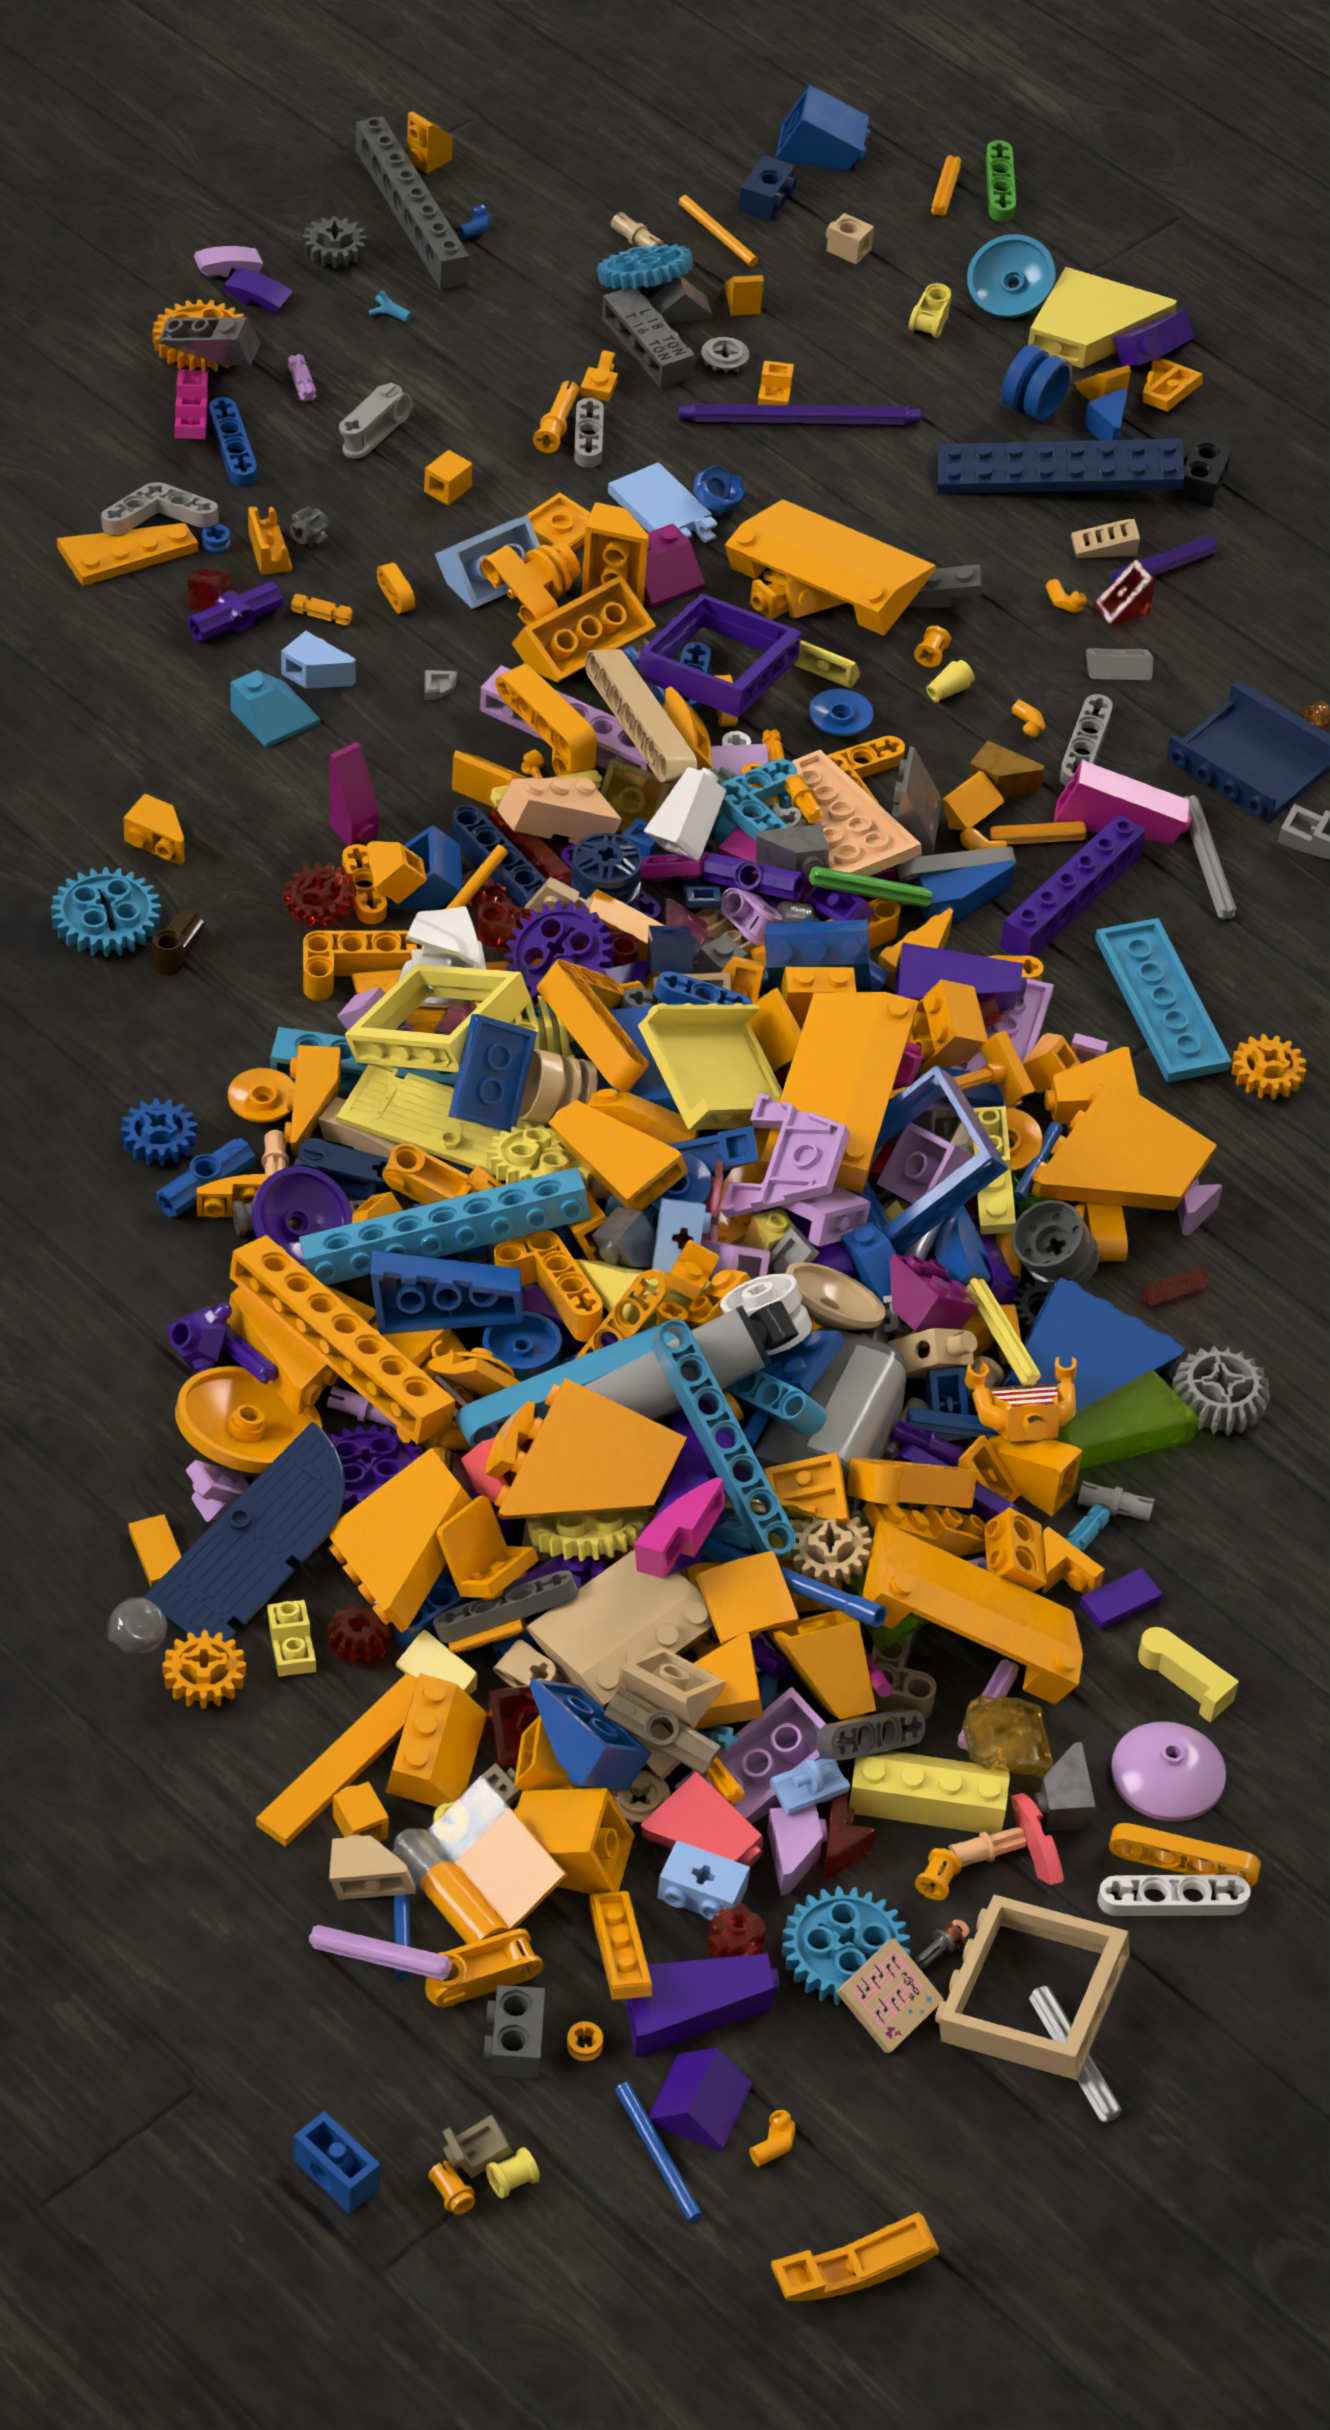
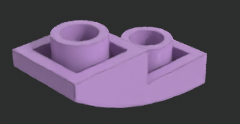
M212 247L196 251L194 255L200 272L210 277H217L218 275L228 278L231 268L259 273L263 265L257 249L249 247Z

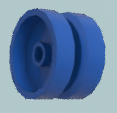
M1034 344L1026 345L1015 357L1006 373L1001 391L1002 403L1017 411L1024 409L1026 415L1040 422L1048 420L1058 409L1067 393L1072 377V364L1057 355L1049 357V353Z
M524 1311V1323L489 1325L485 1328L482 1348L493 1353L492 1357L507 1364L513 1370L514 1378L521 1382L556 1368L562 1363V1337L560 1329L550 1318L542 1314Z

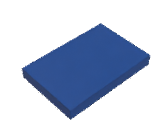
M471 1014L448 1117L493 1130L511 1133V1127H516L537 1032L479 1014Z

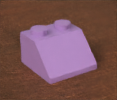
M910 1122L905 1127L876 1184L914 1204L974 1155Z

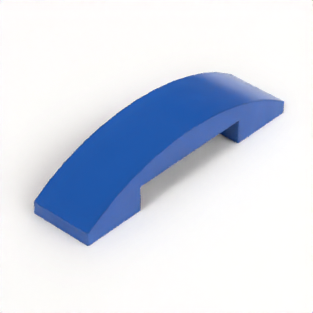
M753 1126L717 1132L718 1135L667 1144L678 1151L690 1153L701 1159L708 1167L710 1174L759 1162Z

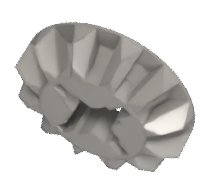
M717 337L703 345L701 358L704 359L705 366H712L713 371L720 369L724 370L725 373L728 370L738 372L740 367H746L749 359V350L744 343L737 339ZM723 352H726L728 358L722 356Z

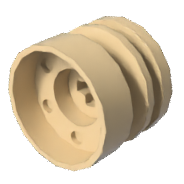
M534 1048L518 1119L543 1125L550 1121L559 1109L568 1106L575 1099L588 1105L592 1093L597 1092V1070L594 1063L584 1059L578 1060L571 1056L562 1060L561 1055Z

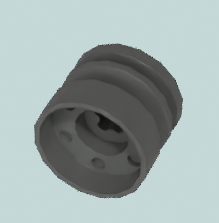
M1056 1200L1039 1202L1025 1210L1016 1221L1011 1236L1013 1249L1035 1281L1042 1280V1286H1047L1048 1281L1054 1282L1055 1285L1060 1277L1082 1286L1089 1281L1097 1270L1100 1258L1098 1243L1088 1230L1081 1216L1071 1205Z

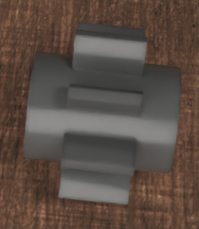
M307 506L291 516L295 522L290 526V531L298 543H307L309 547H312L328 537L324 531L329 527V522L321 510H312L310 506Z

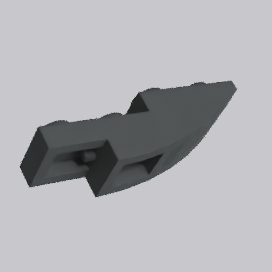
M963 565L936 569L907 607H952V598L982 595L981 565Z

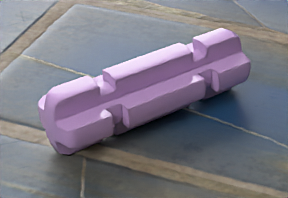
M301 354L291 355L288 358V367L292 373L291 375L300 399L303 402L315 400L316 389L312 383L313 381L304 357Z

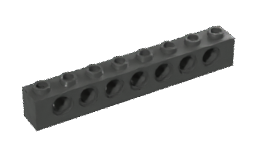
M373 117L356 122L355 150L439 289L468 284V253L384 117Z

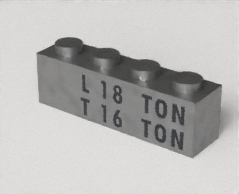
M633 287L603 295L602 320L660 389L692 379L693 365L695 364L693 351L687 348L680 340L677 332L669 327L664 321L663 316L657 313L651 306L646 296H643L637 288L633 289Z

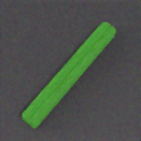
M817 866L811 869L809 875V882L813 886L923 908L928 907L932 899V892L928 888Z

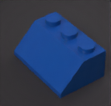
M868 920L766 924V967L770 991L777 987L778 989L780 988L786 967L854 968L856 987H871Z

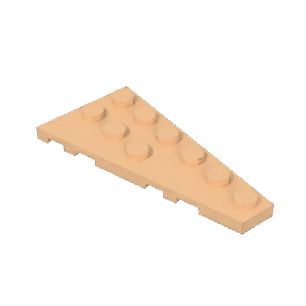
M821 750L792 761L797 767V774L804 778L808 788L816 792L817 803L824 813L823 819L817 820L816 824L812 825H822L829 847L828 869L871 876L922 855L921 843Z

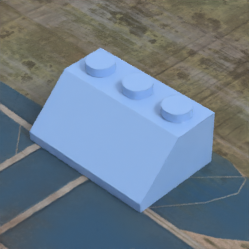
M528 515L506 522L435 553L446 583L471 609L507 594V590L510 589L506 583L495 589L483 573L481 567L482 559L504 546H509L523 561L526 552L540 546Z

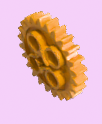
M198 299L196 305H192L189 300H186V306L184 307L176 303L174 304V310L166 308L165 315L159 314L158 321L153 323L154 349L159 351L160 358L167 357L168 364L177 361L179 369L188 365L191 372L196 367H200L202 372H205L207 367L218 371V365L222 364L160 344L158 339L169 318L244 317V315L236 314V308L234 307L225 310V303L220 304L218 307L214 306L213 300L209 301L207 305L203 304L201 299ZM222 365L225 368H229V365Z

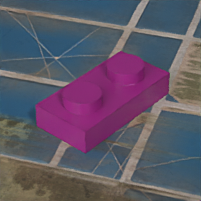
M703 852L698 861L679 854L648 855L642 860L641 878H651L652 882H661L676 876H681L682 880L697 879L701 877L704 861L710 853Z

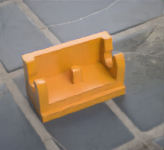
M257 506L249 507L248 534L261 575L292 571L289 552L285 546L280 527L277 525L275 509L270 507L268 511L270 516L265 520H260Z

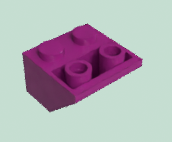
M893 1254L890 1258L892 1310L916 1332L933 1328L962 1330L979 1306L969 1297L970 1290L960 1282L952 1281L946 1275L948 1272L946 1267L936 1260L930 1259L928 1262L913 1254H910L909 1257Z

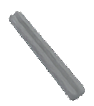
M1048 1986L1034 1989L1030 1996V2001L1052 2039L1065 2043L1072 2024ZM1088 2053L1077 2081L1100 2120L1106 2123L1119 2117L1121 2107Z

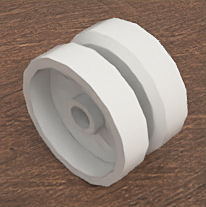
M770 1274L742 1283L727 1293L720 1303L723 1315L743 1305L749 1317L768 1304L776 1301L783 1302L799 1334L790 1342L773 1350L766 1351L768 1356L787 1350L803 1341L810 1334L813 1327L807 1309L804 1305L800 1304L802 1295L794 1276L788 1274Z

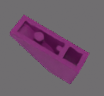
M358 742L330 754L329 826L348 846L367 843L373 838L378 837L379 811L362 747Z

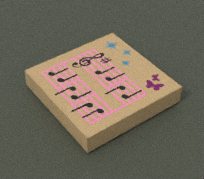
M895 1938L889 1939L836 1991L885 2053L892 2052L944 2000Z

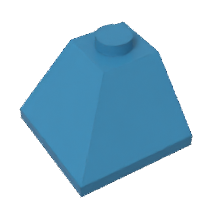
M256 670L230 682L231 711L266 748L320 724V718L283 680Z

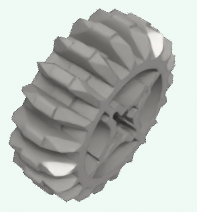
M1213 1346L1208 1353L1200 1348L1196 1355L1188 1354L1185 1362H1181L1180 1366H1178L1172 1383L1173 1402L1177 1404L1179 1414H1186L1187 1423L1195 1421L1198 1423L1199 1431L1204 1427L1211 1428L1213 1435L1218 1430H1223L1228 1436L1232 1429L1242 1434L1246 1426L1253 1428L1257 1419H1261L1265 1413L1266 1405H1268L1270 1398L1268 1390L1269 1379L1264 1377V1368L1255 1367V1358L1244 1359L1243 1351L1233 1354L1230 1352L1229 1346L1224 1352L1218 1351Z

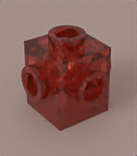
M744 1903L731 1909L724 1908L710 1920L707 1946L715 1958L762 1954L766 1927L760 1916L756 1913L752 1914Z

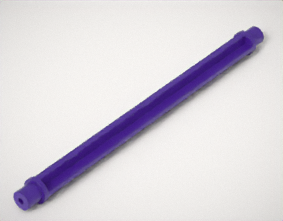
M691 404V406H679L678 419L690 420L691 422L728 421L730 423L908 425V423H920L921 412L920 409H909L908 407Z

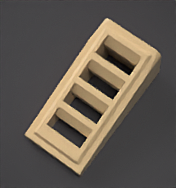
M1126 519L1073 532L1071 540L1076 558L1137 556L1140 536L1135 519ZM1084 542H1089L1090 545L1085 546Z

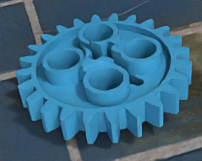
M654 244L651 247H635L626 252L621 251L619 255H610V259H603V263H598L597 273L600 284H605V287L612 286V289L633 287V289H636L639 286L649 287L661 285L664 281L671 282V278H681V274H688V270H692L694 264L692 252L689 248L685 249V246L678 247V244L669 247L668 244L660 247Z
M104 867L102 874H97L92 868L90 869V876L87 877L79 872L77 873L78 881L66 879V887L59 886L58 895L52 897L51 919H53V929H58L59 939L66 938V945L68 947L77 943L78 952L90 948L91 956H94L98 950H103L105 957L109 956L110 950H115L121 956L123 953L122 948L124 947L134 952L135 942L146 945V936L153 937L155 928L160 927L161 904H159V894H154V886H146L144 877L135 881L134 872L122 876L121 868H118L114 874H110L107 867ZM100 893H102L104 897L105 907L103 904H101ZM107 916L109 919H111L112 929L114 931H111L109 928V925L107 923Z
M837 1886L835 1896L831 1897L825 1889H821L819 1901L808 1895L805 1907L796 1904L794 1916L788 1915L786 1929H783L781 1954L787 1957L786 1970H794L793 1981L795 1983L806 1980L804 1992L809 1993L817 1988L820 1990V2001L824 2000L828 1994L834 1996V2004L839 2005L841 1997L836 1991L889 1939L895 1938L906 1953L910 1954L908 1949L910 1936L904 1934L906 1923L896 1922L898 1911L894 1909L885 1912L887 1900L882 1899L874 1904L871 1902L872 1892L870 1891L863 1898L858 1897L856 1887L852 1888L849 1895H844L841 1887ZM838 1920H842V1921H846V1922H848V1923L843 1924V1923H839V1922H837V1921H838ZM868 1943H876L879 1944V1946H872ZM812 1946H821L824 1949H816ZM844 1968H851L855 1971H846L844 1970Z

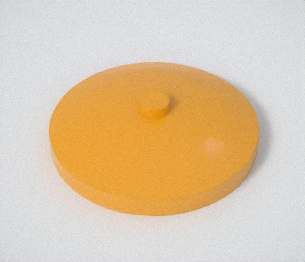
M216 1367L195 1374L182 1386L175 1407V1418L178 1428L185 1439L196 1450L219 1464L250 1473L262 1474L312 1421L322 1429L321 1418L314 1405H308L298 1416L291 1413L270 1382L267 1384L261 1383L244 1367Z

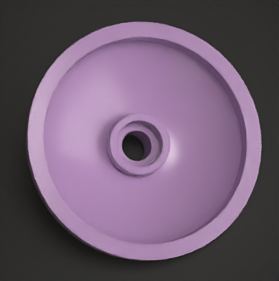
M1153 1722L1131 1730L1117 1744L1111 1762L1112 1780L1123 1800L1141 1814L1162 1821H1186L1201 1816L1217 1803L1225 1786V1764L1217 1747L1197 1730L1174 1722Z

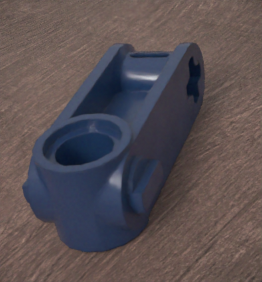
M317 1138L306 1139L299 1147L294 1166H304L321 1171L332 1178L345 1195L367 1200L372 1195L378 1194L376 1190L377 1186L380 1185L379 1194L392 1192L395 1196L396 1190L389 1187L382 1177L383 1167H386L389 1158L328 1143Z

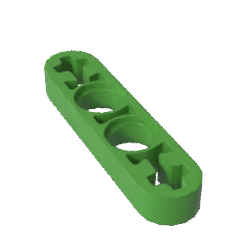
M996 140L988 144L985 159L988 211L992 219L1007 222L1014 218L1016 207L1013 149L1009 143ZM995 171H1004L1006 173H997ZM999 188H1000V189H1005V190H1007V191H998V190H996V189H999Z

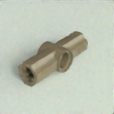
M622 1687L614 1694L603 1715L606 1719L647 1742L653 1750L664 1752L703 1776L709 1770L721 1748L719 1744L678 1721L672 1713L659 1710ZM658 1723H666L672 1727L673 1733L668 1739L659 1740L652 1735V1728Z

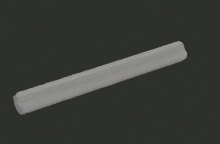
M1195 795L1185 796L1183 798L1190 800L1188 814L1192 815L1188 830L1216 912L1222 920L1232 919L1235 917L1236 906L1199 799Z

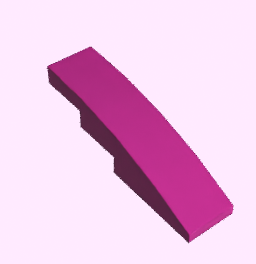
M178 369L174 438L206 439L209 370L202 372L201 370L194 369L191 372L189 369Z

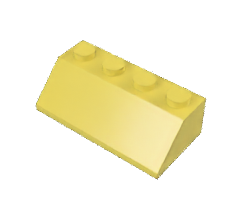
M890 1750L856 1757L848 1813L977 1833L987 1832V1834L992 1835L1002 1832L1010 1779L1009 1768Z

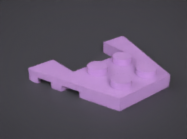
M759 1093L750 1121L755 1128H776L781 1130L764 1182L762 1184L729 1182L720 1208L725 1217H734L831 1194L850 1136V1132L844 1124L813 1112L805 1113L797 1110L790 1103L784 1101L779 1103L772 1100L769 1095Z

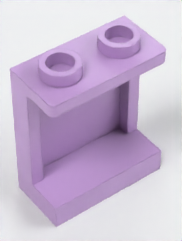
M833 1186L831 1194L755 1211V1213L761 1214L780 1208L788 1209L812 1221L808 1241L817 1246H823L841 1241V1236L866 1224L871 1202L844 1188Z

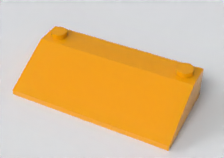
M783 499L743 522L725 544L731 569L757 579L765 568L768 567L839 598L854 606L858 625L885 636L937 569L936 565Z
M887 992L813 994L779 1103H783V1101L790 1103L797 1110L808 1114L813 1112L844 1124L848 1128L850 1136L834 1186L863 1193L872 1164L875 1144L903 1052H906L914 1026L919 1002L917 1000ZM771 1128L760 1166L768 1168L781 1129Z
M882 1521L876 1524L862 1597L887 1608V1616L882 1624L883 1626L893 1629L910 1612L1026 1665L1023 1690L1054 1705L1079 1684L1083 1651L1072 1610Z

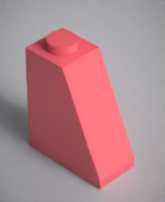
M697 1771L640 1824L643 1836L648 1841L673 1849L678 1840L749 1867L763 1853L761 1850L764 1846L762 1835Z

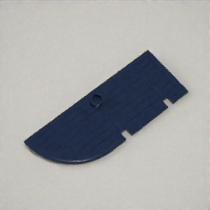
M312 1421L143 1597L144 1601L185 1634L191 1632L196 1638H200L202 1631L207 1630L209 1638H214L220 1632L223 1633L224 1643L231 1640L237 1634L229 1626L232 1620L235 1618L245 1626L295 1573V1570L287 1564L288 1561L293 1557L303 1564L327 1539L339 1519L345 1498V1473L339 1453L328 1435Z

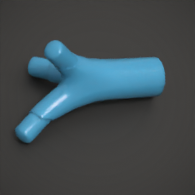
M384 290L380 291L379 295H376L375 299L381 306L369 310L370 316L388 314L405 323L410 320L412 313L393 303Z

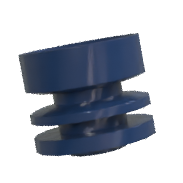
M612 833L593 834L582 839L574 848L572 856L571 888L580 892L579 897L585 900L598 889L636 910L640 900V878L643 860L639 847L632 840Z

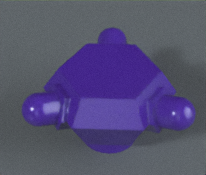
M221 1303L212 1309L210 1306L185 1315L168 1325L167 1334L169 1335L170 1343L176 1348L192 1371L195 1370L199 1373L214 1368L215 1362L221 1358L228 1334L224 1327L225 1321L232 1315V1307L228 1303Z

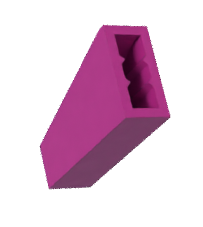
M1082 760L1056 802L1054 823L1082 821L1085 823L1086 831L1099 833L1120 814L1146 829L1145 840L1174 844L1180 833L1185 834L1187 832L1192 815L1188 814L1190 800Z

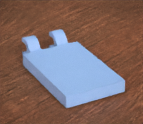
M659 462L608 483V494L623 508L627 509L647 532L674 523L687 539L692 537L691 531L693 530L704 543L716 539V535L711 531L712 528L717 527V522L712 518V513Z

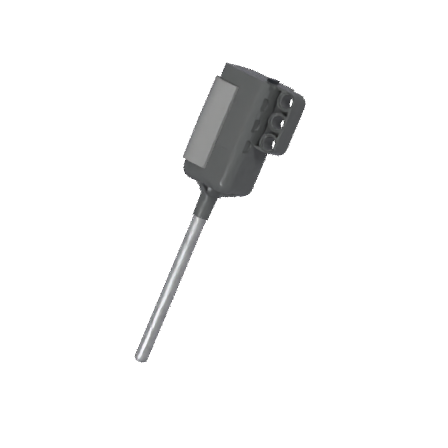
M963 1143L958 1146L974 1155L972 1145ZM944 1220L910 1246L903 1256L909 1257L910 1254H913L924 1261ZM890 1305L884 1306L885 1310L890 1309ZM884 1318L879 1326L863 1330L860 1335L829 1326L817 1329L819 1331H839L846 1340L845 1344L807 1394L826 1410L827 1420L819 1432L808 1436L768 1418L761 1434L752 1447L764 1473V1468L837 1452L841 1460L846 1492L851 1457H855L854 1459H857L856 1457L882 1459L891 1439L892 1428L902 1415L906 1383L903 1355L894 1346L886 1344L891 1333L884 1332V1325L890 1324V1319ZM739 1403L744 1418L738 1422L742 1429L755 1411ZM846 1495L851 1521L861 1499Z

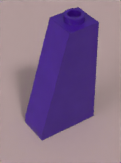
M903 942L896 962L894 994L920 1001L940 980L974 986L981 1012L1014 1010L1018 997H1024L1027 978L1022 977L1023 963Z
M768 1953L647 1965L652 1982V1996L626 1999L635 2057L645 2056L771 2009L773 1993L779 1992V1976L776 1968H770Z

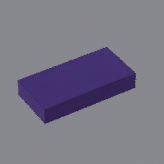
M1140 1568L1081 1596L1079 1604L1101 1631L1161 1602L1163 1593L1143 1568Z

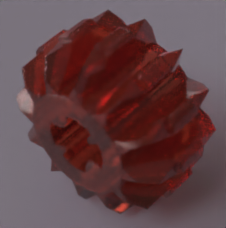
M365 1601L360 1608H355L352 1604L348 1603L346 1611L336 1609L333 1620L329 1621L327 1626L330 1651L337 1652L339 1662L348 1658L351 1659L353 1667H355L358 1661L363 1660L370 1666L373 1657L383 1659L385 1648H388L389 1644H391L390 1623L385 1625L373 1609H368Z

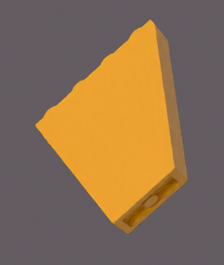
M1111 1076L1104 1087L1100 1084L1096 1086L1088 1099L1091 1105L1087 1111L1084 1112L1080 1109L1069 1125L1073 1130L1068 1137L1065 1138L1061 1135L1050 1151L1054 1156L1049 1163L1046 1164L1042 1161L1031 1178L1035 1181L1031 1194L1037 1198L1174 1211L1212 1158L1217 1144Z
M326 1285L333 1294L348 1307H351L370 1326L377 1321L374 1308ZM238 1287L230 1294L229 1305L232 1307V1315L227 1319V1322L237 1334L277 1367L275 1374L278 1378L275 1382L271 1380L269 1382L291 1413L298 1416L308 1405L313 1406L317 1402L321 1392L328 1385L332 1386L335 1384L339 1374L241 1287Z
M564 1378L561 1386L554 1383L544 1404L550 1406V1409L544 1420L539 1417L536 1418L528 1435V1438L534 1441L528 1453L520 1451L514 1463L515 1465L511 1469L517 1475L511 1487L503 1485L494 1505L500 1507L497 1517L507 1520L652 1509L687 1437L567 1378Z
M432 1448L341 1517L329 1535L333 1542L328 1547L341 1565L346 1561L348 1562L343 1566V1569L356 1585L361 1581L363 1582L357 1588L369 1604L372 1605L374 1602H377L372 1609L385 1625L392 1621L401 1633L409 1627L447 1563L437 1537L438 1528L473 1501Z

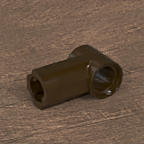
M185 909L184 912L178 913L166 929L154 934L152 938L153 967L157 972L169 975L175 974L182 969L183 957L204 931V921L198 917L196 912Z

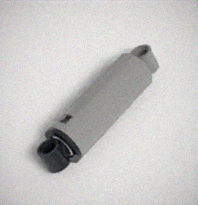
M782 1301L768 1304L749 1317L743 1305L691 1331L721 1390L771 1365L772 1362L766 1351L773 1350L790 1342L799 1334ZM677 1338L667 1343V1345L671 1348H678L680 1345L679 1339ZM653 1351L583 1386L655 1422L683 1409ZM688 1366L681 1367V1374L684 1379L692 1382L697 1380L696 1372Z

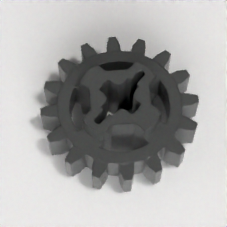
M333 216L329 221L324 217L321 218V223L312 221L311 228L306 227L304 229L303 248L305 249V256H311L312 262L320 260L323 267L328 263L333 268H337L340 263L348 267L349 261L357 263L359 262V256H365V249H367L364 228L358 229L357 222L349 224L348 218L340 221L336 216Z

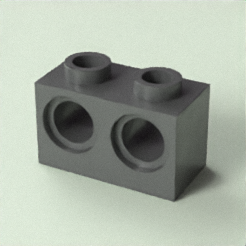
M497 1985L496 2001L488 2000L486 2025H494L493 2035H485L484 2060H491V2076L539 2079L545 1988ZM517 2012V2013H520V2014H522V2015H520V2016H511V2015H509V2013ZM508 2047H515V2048H518V2049H520V2050H518V2051H509V2050H507L506 2048H508Z

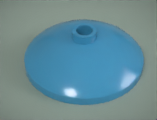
M1004 235L989 241L977 251L968 268L967 284L971 297L983 311L1000 318H1017L1035 311L1047 300L1055 284V265L1051 254L1039 241L1025 235ZM1014 282L1019 283V285L1015 288L1010 287V285Z

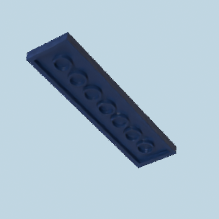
M1183 439L938 444V494L1184 488Z

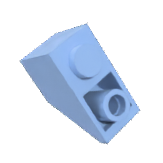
M307 631L281 651V674L306 689L352 686L355 683L356 659Z

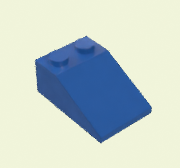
M532 1679L529 1684L557 1762L569 1773L567 1775L568 1779L584 1789L591 1786L607 1788L609 1791L611 1789L628 1791L652 1753L630 1732L603 1717L606 1710L579 1685Z

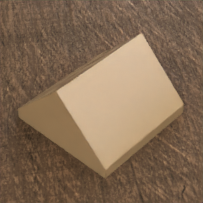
M663 1647L626 1661L622 1667L629 1692L661 1711L672 1713L678 1721L692 1729L695 1728L722 1691L726 1682Z

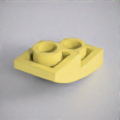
M286 1601L268 1604L267 1613L278 1677L316 1672V1659L310 1637V1623L305 1601Z

